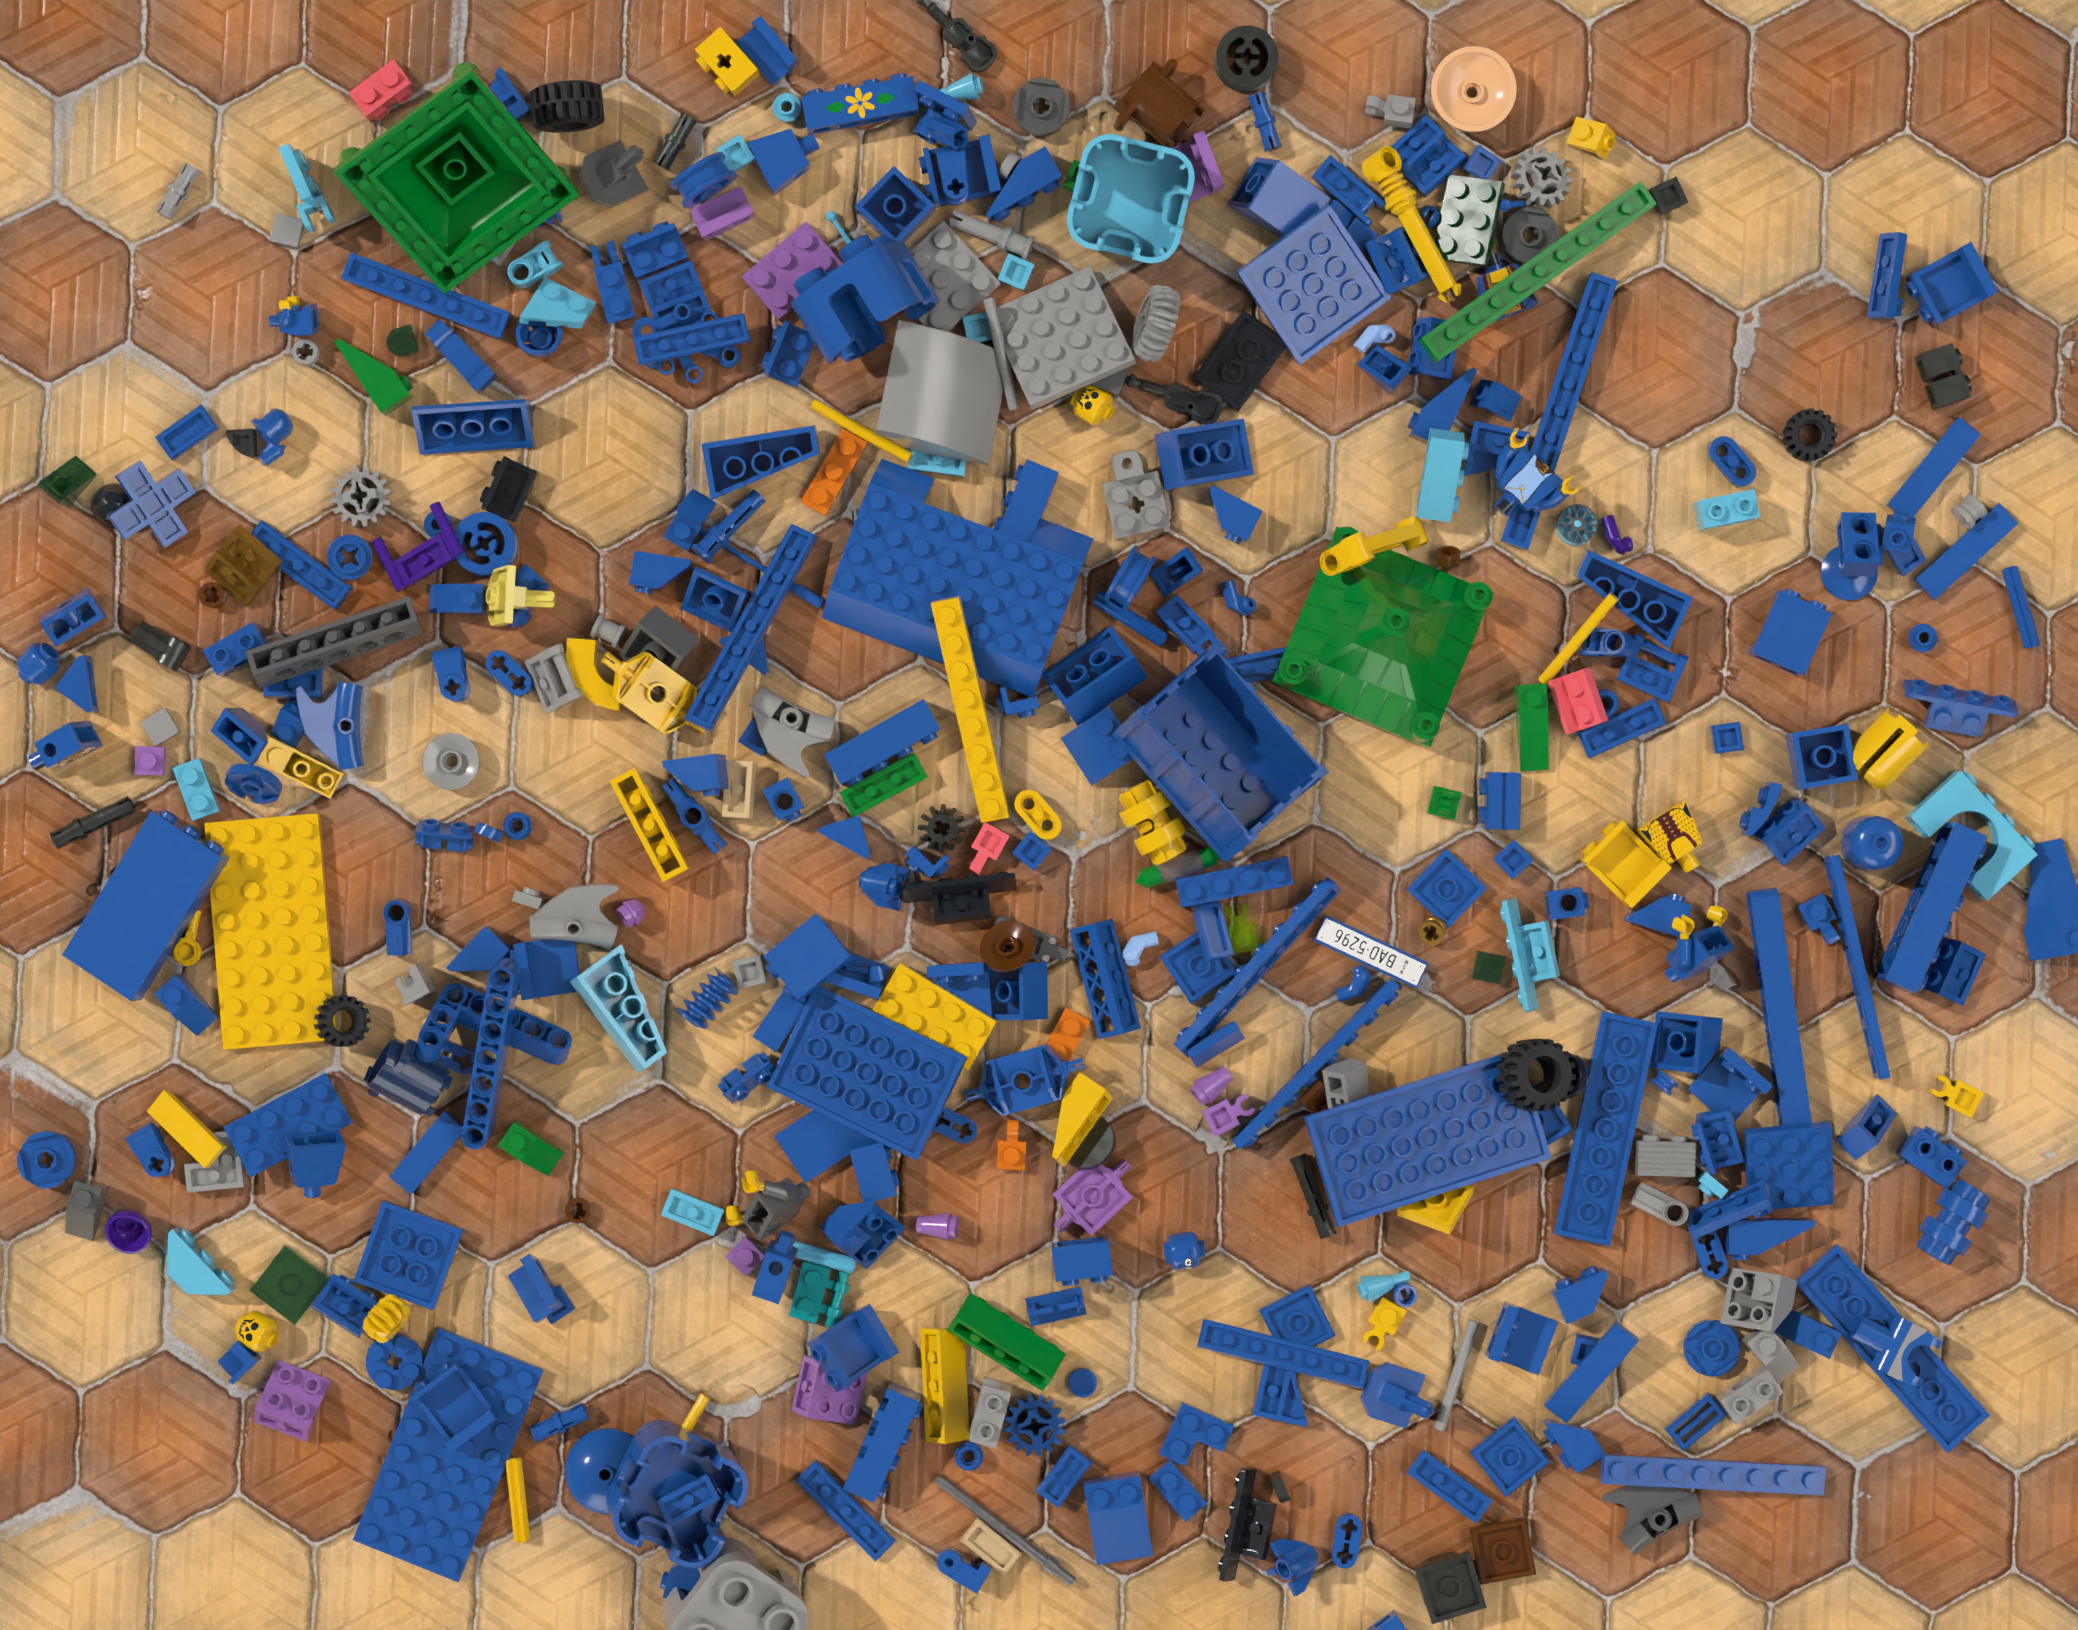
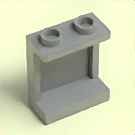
M984 1376L969 1431V1441L993 1448L997 1447L1011 1396V1383Z

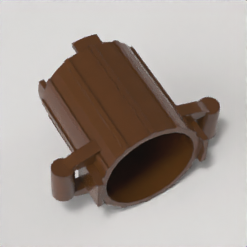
M1169 59L1163 68L1153 61L1151 66L1130 87L1122 100L1116 101L1113 108L1120 114L1114 123L1115 130H1124L1126 124L1133 120L1164 147L1172 148L1175 144L1172 140L1179 144L1187 135L1185 132L1196 118L1195 113L1201 117L1204 109L1199 106L1195 99L1169 78L1174 74L1178 66L1175 59Z

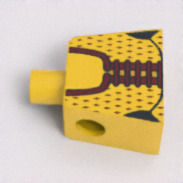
M1680 801L1635 829L1651 850L1668 864L1678 860L1685 873L1700 865L1692 850L1703 843L1686 801Z

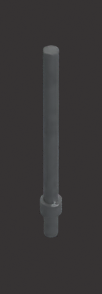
M940 1474L934 1482L937 1486L1039 1563L1044 1572L1048 1575L1053 1574L1069 1587L1074 1583L1076 1577L1059 1565L1060 1561L1052 1555L1048 1557L945 1476Z

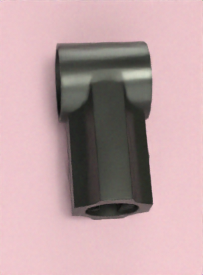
M141 621L135 628L130 642L134 643V645L152 654L158 662L176 672L192 648L172 635L168 636L145 621Z

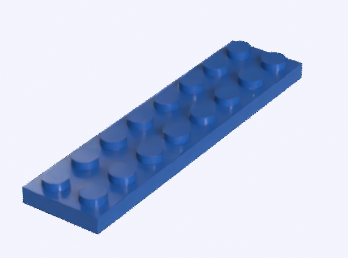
M1604 1011L1600 1013L1589 1064V1083L1584 1089L1553 1230L1554 1234L1607 1246L1611 1244L1658 1023Z
M1837 1244L1833 1245L1796 1279L1797 1287L1831 1325L1842 1333L1841 1336L1945 1452L1949 1453L1990 1416L1929 1346L1921 1345L1913 1348L1908 1357L1910 1369L1916 1374L1915 1376L1924 1380L1921 1387L1897 1380L1870 1366L1877 1351L1850 1338L1854 1323L1860 1315H1863L1889 1328L1895 1315L1902 1316Z

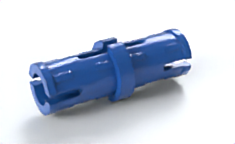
M1259 92L1260 105H1258L1255 94L1249 96L1248 100L1256 120L1253 123L1255 128L1259 130L1264 152L1272 151L1269 139L1272 140L1275 150L1282 147L1274 125L1276 119L1274 115H1271L1266 93Z
M581 1402L568 1410L554 1412L552 1417L531 1425L530 1430L535 1441L539 1443L559 1432L563 1434L567 1432L568 1428L590 1418L585 1405Z

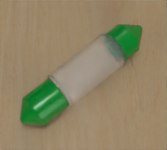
M1209 846L1199 850L1195 849L1177 855L1157 866L1153 865L1141 869L1135 882L1145 888L1161 883L1166 884L1214 866L1220 857Z

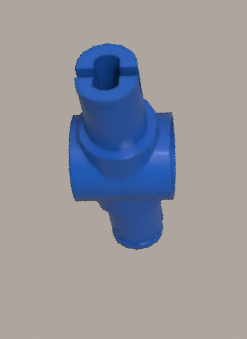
M675 777L668 782L674 790L668 784L663 785L660 789L664 791L676 806L675 811L680 816L683 825L688 827L695 836L699 835L712 854L715 855L720 851L715 842L721 849L728 843L724 841L712 826L714 822L708 816L706 809L699 805L693 796L689 797ZM692 808L700 810L702 815L701 820L697 824H691L687 820V813Z

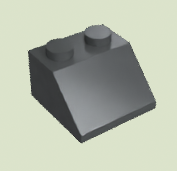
M655 605L638 622L618 657L625 662L645 651L678 673L691 656L700 639ZM656 686L658 689L663 691V688L661 686Z

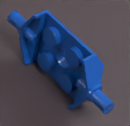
M1046 1043L1038 1047L986 1061L982 1085L964 1090V1094L967 1096L976 1093L966 1097L967 1102L983 1098L1000 1115L1012 1114L1063 1099L1068 1075L1071 1072L1086 1069V1063L1075 1066L1076 1064L1083 1063L1085 1061L1084 1058L1081 1057L1067 1062ZM1019 1073H1025L1029 1076L1030 1085L1028 1088L1023 1089L1017 1085L1016 1077Z

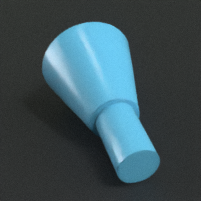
M972 72L952 83L948 88L941 89L940 91L957 100H980V94L984 93V87L980 76L975 77Z
M1408 1271L1391 1276H1360V1283H1357L1358 1293L1362 1300L1366 1299L1368 1303H1371L1392 1290L1394 1286L1410 1282V1276Z

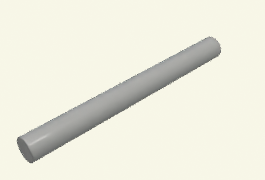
M994 297L985 298L983 302L1009 410L1019 409L1020 405L1010 363L1005 353V341Z
M1470 1319L1434 1428L1440 1431H1445L1480 1324Z

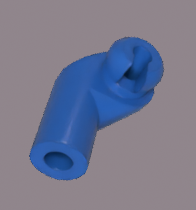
M1359 965L1352 970L1354 977L1350 985L1335 989L1339 1003L1364 994L1371 980L1370 972L1367 971L1365 966Z

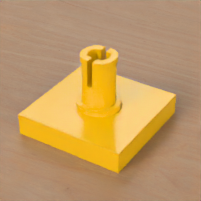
M1467 1185L1397 1208V1216L1450 1235L1473 1195V1186Z

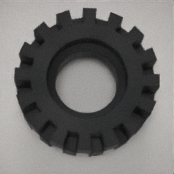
M1815 408L1804 409L1793 415L1786 422V427L1782 433L1784 434L1783 444L1786 443L1787 447L1785 449L1787 452H1791L1793 454L1792 457L1795 459L1800 458V461L1811 462L1824 457L1836 444L1837 432L1834 429L1836 427L1835 422L1832 423L1830 421L1832 417L1829 414L1824 415V411L1814 410ZM1811 424L1818 428L1820 440L1816 445L1807 446L1800 440L1799 432L1804 425Z
M348 995L333 996L331 999L324 1000V1005L317 1008L319 1014L314 1016V1020H318V1024H314V1027L320 1031L317 1034L319 1038H324L323 1042L332 1044L335 1047H349L358 1044L357 1041L363 1040L365 1038L363 1034L369 1031V1027H366L367 1023H371L370 1018L366 1017V1014L369 1013L368 1008L362 1007L364 1003L357 1001L356 997ZM340 1010L347 1011L352 1018L351 1027L346 1032H339L333 1026V1017Z

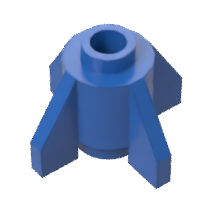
M890 863L870 866L861 873L859 887H861L862 893L876 906L900 911L902 907L901 897L899 896L902 892L903 881L910 874V868Z
M1278 1539L1270 1544L1275 1556L1279 1558L1275 1566L1266 1570L1268 1576L1279 1574L1284 1580H1292L1288 1585L1293 1596L1301 1594L1306 1590L1311 1576L1317 1567L1318 1555L1316 1550L1309 1544L1300 1541Z

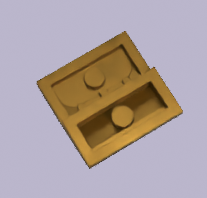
M240 524L233 529L224 545L214 553L204 571L247 607L270 581L283 561Z

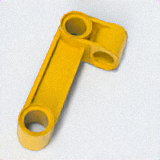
M1412 516L1395 525L1396 529L1366 537L1362 531L1341 540L1339 544L1321 554L1320 567L1326 575L1333 576L1353 570L1375 558L1374 554L1404 546L1406 552L1425 545L1429 542L1420 518Z

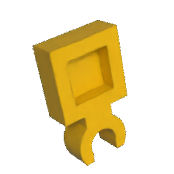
M1936 1075L1935 1078L1943 1083V1088L1940 1091L1930 1088V1094L1937 1097L1946 1096L1945 1106L1972 1118L1984 1092L1960 1080H1956L1952 1086L1947 1077Z
M1381 1296L1367 1320L1374 1326L1363 1334L1362 1341L1367 1343L1369 1337L1377 1336L1378 1343L1375 1349L1378 1351L1382 1349L1385 1343L1384 1334L1387 1332L1392 1336L1394 1335L1407 1310Z

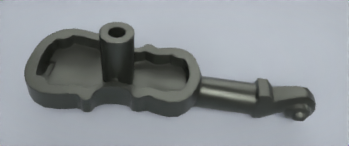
M917 0V4L923 5L927 13L944 28V40L950 43L952 48H956L961 52L962 57L960 61L964 62L970 71L981 73L992 65L997 56V49L986 39L985 35L977 37L972 31L973 28L969 27L963 18L951 20L936 3L930 0Z
M1134 374L1127 376L1125 379L1128 387H1137L1142 391L1163 397L1166 408L1177 410L1179 413L1182 411L1189 412L1192 415V421L1197 420L1205 425L1213 424L1220 416L1223 399L1216 391L1206 390L1204 387L1200 391H1193L1189 386H1184L1178 382H1173L1167 387L1147 379H1137Z

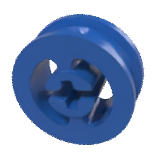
M723 152L714 153L696 162L671 182V188L678 190L683 197L681 204L684 208H691L710 199L736 179V172L729 170L724 162L726 156Z
M489 512L474 513L463 519L455 529V533L465 553L455 558L470 573L480 577H491L494 569L513 564L518 552L517 536L513 528L500 516ZM491 525L501 530L505 540V547L501 555H498L500 543L493 539L495 536L492 533L481 530L482 526ZM473 534L470 542L471 548L481 558L490 559L488 564L474 563L468 557L466 541L469 535ZM482 539L490 541L488 544L489 550L486 551L481 548L482 543L480 541Z
M1134 545L1126 560L1123 561L1103 598L1106 601L1111 598L1123 605L1122 610L1125 612L1142 588L1149 575V571L1157 559L1155 556L1148 558L1138 552L1139 547Z

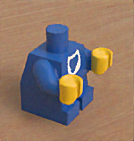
M289 296L286 300H280L279 309L282 311L278 312V315L269 316L270 327L279 326L280 332L296 336L313 335L320 331L317 303H309L301 308L299 307L300 299L298 296Z

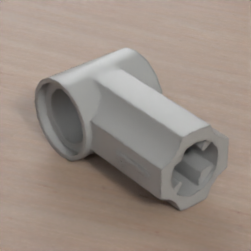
M1640 1182L1630 1202L1631 1205L1672 1226L1682 1225L1689 1215L1684 1203L1643 1182ZM1672 1205H1679L1681 1208V1216L1676 1220H1671L1667 1216V1210Z

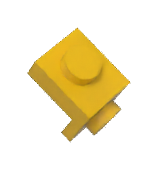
M1576 117L1566 143L1570 147L1593 152L1599 158L1606 159L1608 153L1614 147L1615 132L1607 124Z

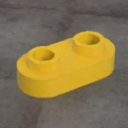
M1024 790L1017 795L1015 809L1036 835L1045 840L1055 838L1061 831V820L1045 800L1033 790ZM1026 799L1034 801V807L1030 810L1025 809L1023 806V802ZM1050 820L1053 823V828L1050 831L1043 830V821Z

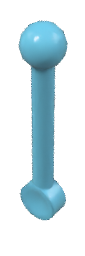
M829 211L826 214L827 220L834 224L847 244L852 242L837 220L836 212Z

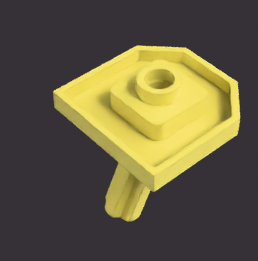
M506 565L494 569L486 591L487 616L490 626L499 627L513 623V609H527V607L553 608L555 605V593L553 591L528 590L527 587L515 586L516 566Z

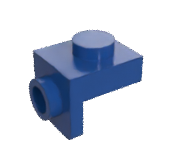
M1482 379L1474 390L1470 404L1474 407L1485 409L1502 420L1511 421L1522 396L1499 382Z
M1900 511L1893 512V515L1887 514L1882 548L1910 552L1916 518L1910 517L1911 514Z
M1001 687V694L996 695L999 711H1005L1006 716L1018 714L1019 719L1035 715L1034 710L1040 709L1037 696L1009 703L1006 687Z
M290 699L280 709L270 735L296 748L300 744L304 732L298 714L296 699Z
M915 846L905 853L909 857L906 863L917 874L922 870L929 878L933 875L937 878L940 877L950 867L946 863L950 859L947 854L933 865Z

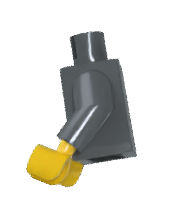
M747 1171L745 1173L746 1178H742L744 1191L746 1193H755L760 1190V1192L754 1196L745 1215H741L739 1206L732 1205L726 1207L725 1220L732 1227L744 1223L745 1227L751 1230L758 1241H761L793 1220L800 1211L805 1199L811 1196V1191L806 1183L801 1182L795 1185L790 1178H785L777 1183L767 1180L759 1182L756 1171Z

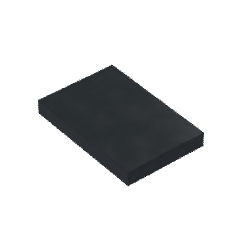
M1243 310L1200 367L1193 380L1206 390L1218 392L1225 404L1239 412L1285 350L1286 346L1277 334Z

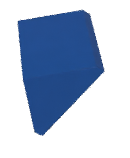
M695 567L681 610L732 633L751 593L699 567Z

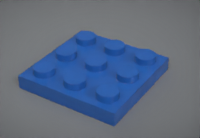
M1830 1121L1744 1129L1746 1187L1764 1180L1769 1188L1772 1210L1834 1204L1832 1125Z
M383 1200L353 1281L435 1310L464 1228Z

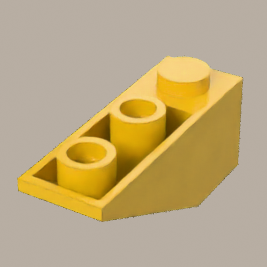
M265 732L268 744L256 762L331 799L344 774Z

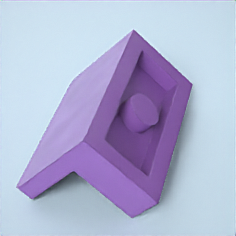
M737 187L691 209V214L704 241L755 218L754 212L741 187Z

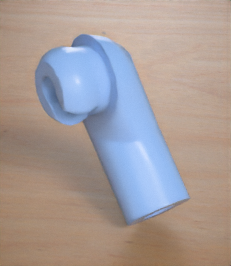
M1370 325L1353 346L1364 354L1372 343H1391L1394 341L1396 332L1389 325Z
M1156 931L1130 938L1123 950V958L1128 966L1139 964V957L1144 948L1159 945Z

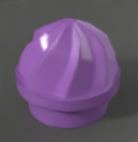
M635 899L621 902V906L616 909V913L626 928H630L633 925L637 927L645 917V906Z

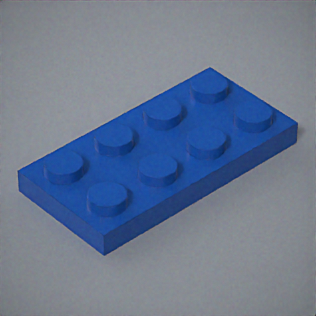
M324 1073L223 1128L248 1175L252 1177L288 1158L285 1135L338 1131L353 1122L327 1073Z

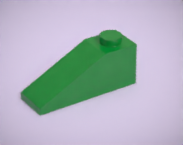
M341 339L334 341L383 415L387 416L414 398L410 392L413 386L405 374L400 376L391 368Z
M1546 683L1517 685L1514 687L1520 772L1548 770L1549 730Z

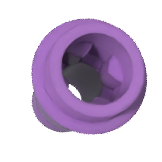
M1223 1066L1208 1075L1194 1080V1084L1189 1088L1196 1100L1203 1106L1207 1102L1211 1104L1233 1078Z
M951 1212L931 1216H918L916 1232L950 1241L951 1238L956 1239L959 1232V1217L952 1215Z

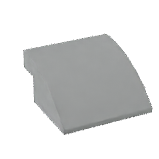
M898 320L876 434L878 436L904 440L906 450L989 465L1004 390L995 349L943 330Z

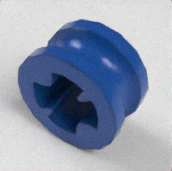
M1659 1069L1657 1070V1077L1650 1079L1656 1087L1669 1096L1672 1094L1671 1089L1679 1086L1672 1078Z

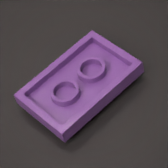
M805 222L746 272L742 278L780 321L794 309L791 303L799 296L793 286L796 280L815 268L822 267L825 272H828L833 268L841 266L843 263L811 226Z

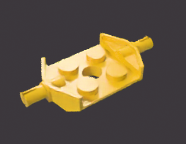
M644 651L625 662L619 661L609 652L604 655L606 658H602L601 662L614 670L615 673L612 699L623 704L659 730L661 734L671 733L685 724L690 725L700 734L704 732V729L685 720V716L697 696V688L648 652ZM655 686H661L664 690V696L658 702L653 701L650 696L651 690Z

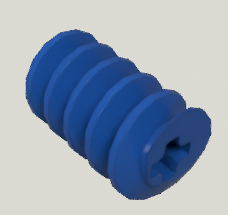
M714 967L718 974L717 976L709 973L706 975L710 982L709 985L702 982L699 983L702 993L691 992L695 999L694 1002L684 999L687 1009L676 1008L695 1027L707 1029L708 1023L705 1018L714 1021L716 1016L713 1010L722 1012L724 1008L721 1002L727 1004L731 1002L728 993L733 995L739 993L735 983L717 967Z

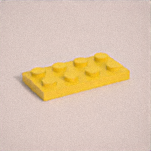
M902 962L899 963L872 1010L967 1056V1061L963 1067L967 1070L971 1069L998 1022L995 1018Z

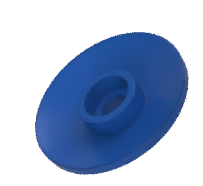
M1838 546L1825 556L1821 565L1823 585L1830 594L1842 600H1856L1864 597L1873 589L1877 581L1878 569L1875 576H1840ZM1857 555L1860 558L1866 559V557L1862 555Z

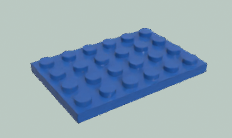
M819 985L811 992L766 1087L919 1161L968 1057Z

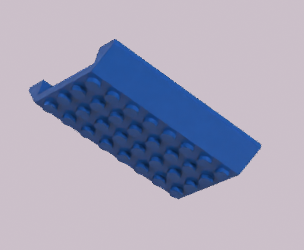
M881 459L868 485L831 583L822 618L945 664L931 602L960 596L978 677L1034 697L1052 645L1094 538L1040 519L1030 543L927 505L926 501L935 478Z

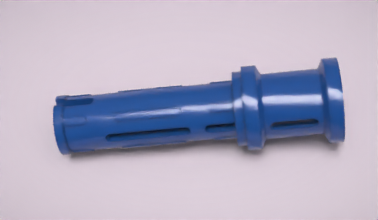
M752 489L744 500L717 527L715 525L711 526L708 529L709 533L698 544L694 543L691 546L692 550L705 563L710 564L712 562L711 558L722 547L729 545V538L766 502L765 499L756 490Z

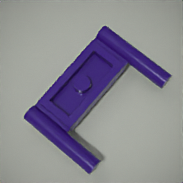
M440 501L431 504L429 507L442 532L395 561L382 537L372 541L396 592L403 591L408 586L416 584L455 560V557L465 553Z

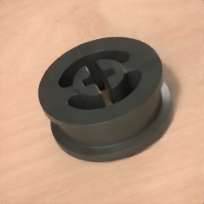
M1250 25L1236 27L1223 36L1217 47L1214 58L1216 73L1219 79L1234 91L1243 93L1257 91L1263 88L1273 77L1278 65V49L1273 38L1263 29ZM1237 42H1240L1242 45L1237 48L1234 54L1233 67L1241 75H1236L1231 71L1226 60L1227 50ZM1252 43L1260 46L1266 56V68L1257 76L1250 74L1257 68L1260 55L1258 48ZM1245 53L1248 54L1249 59H1254L1250 61L1249 65L1244 64V60L1240 59Z

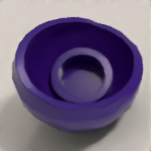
M122 1210L109 1217L105 1225V1235L108 1243L115 1250L125 1254H136L144 1250L150 1243L152 1227L146 1217L140 1212Z

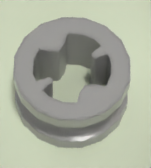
M301 339L294 344L292 355L299 364L311 366L318 361L320 350L311 340ZM306 345H310L309 349L313 351L312 356L309 355L306 357V360H302L303 356L299 354L300 349L303 350L306 348Z

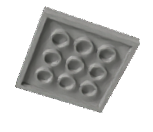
M1090 266L997 307L1005 341V353L1032 410L1136 364L1135 358Z

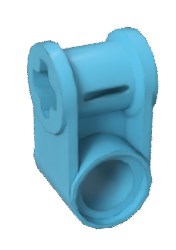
M549 240L538 244L528 253L510 263L508 276L515 287L519 289L529 288L564 267L563 262L558 261L551 250L552 244ZM543 255H545V257L549 261V264L546 263L545 259L543 258ZM519 268H526L529 270V275L524 280H517L514 278L515 271Z

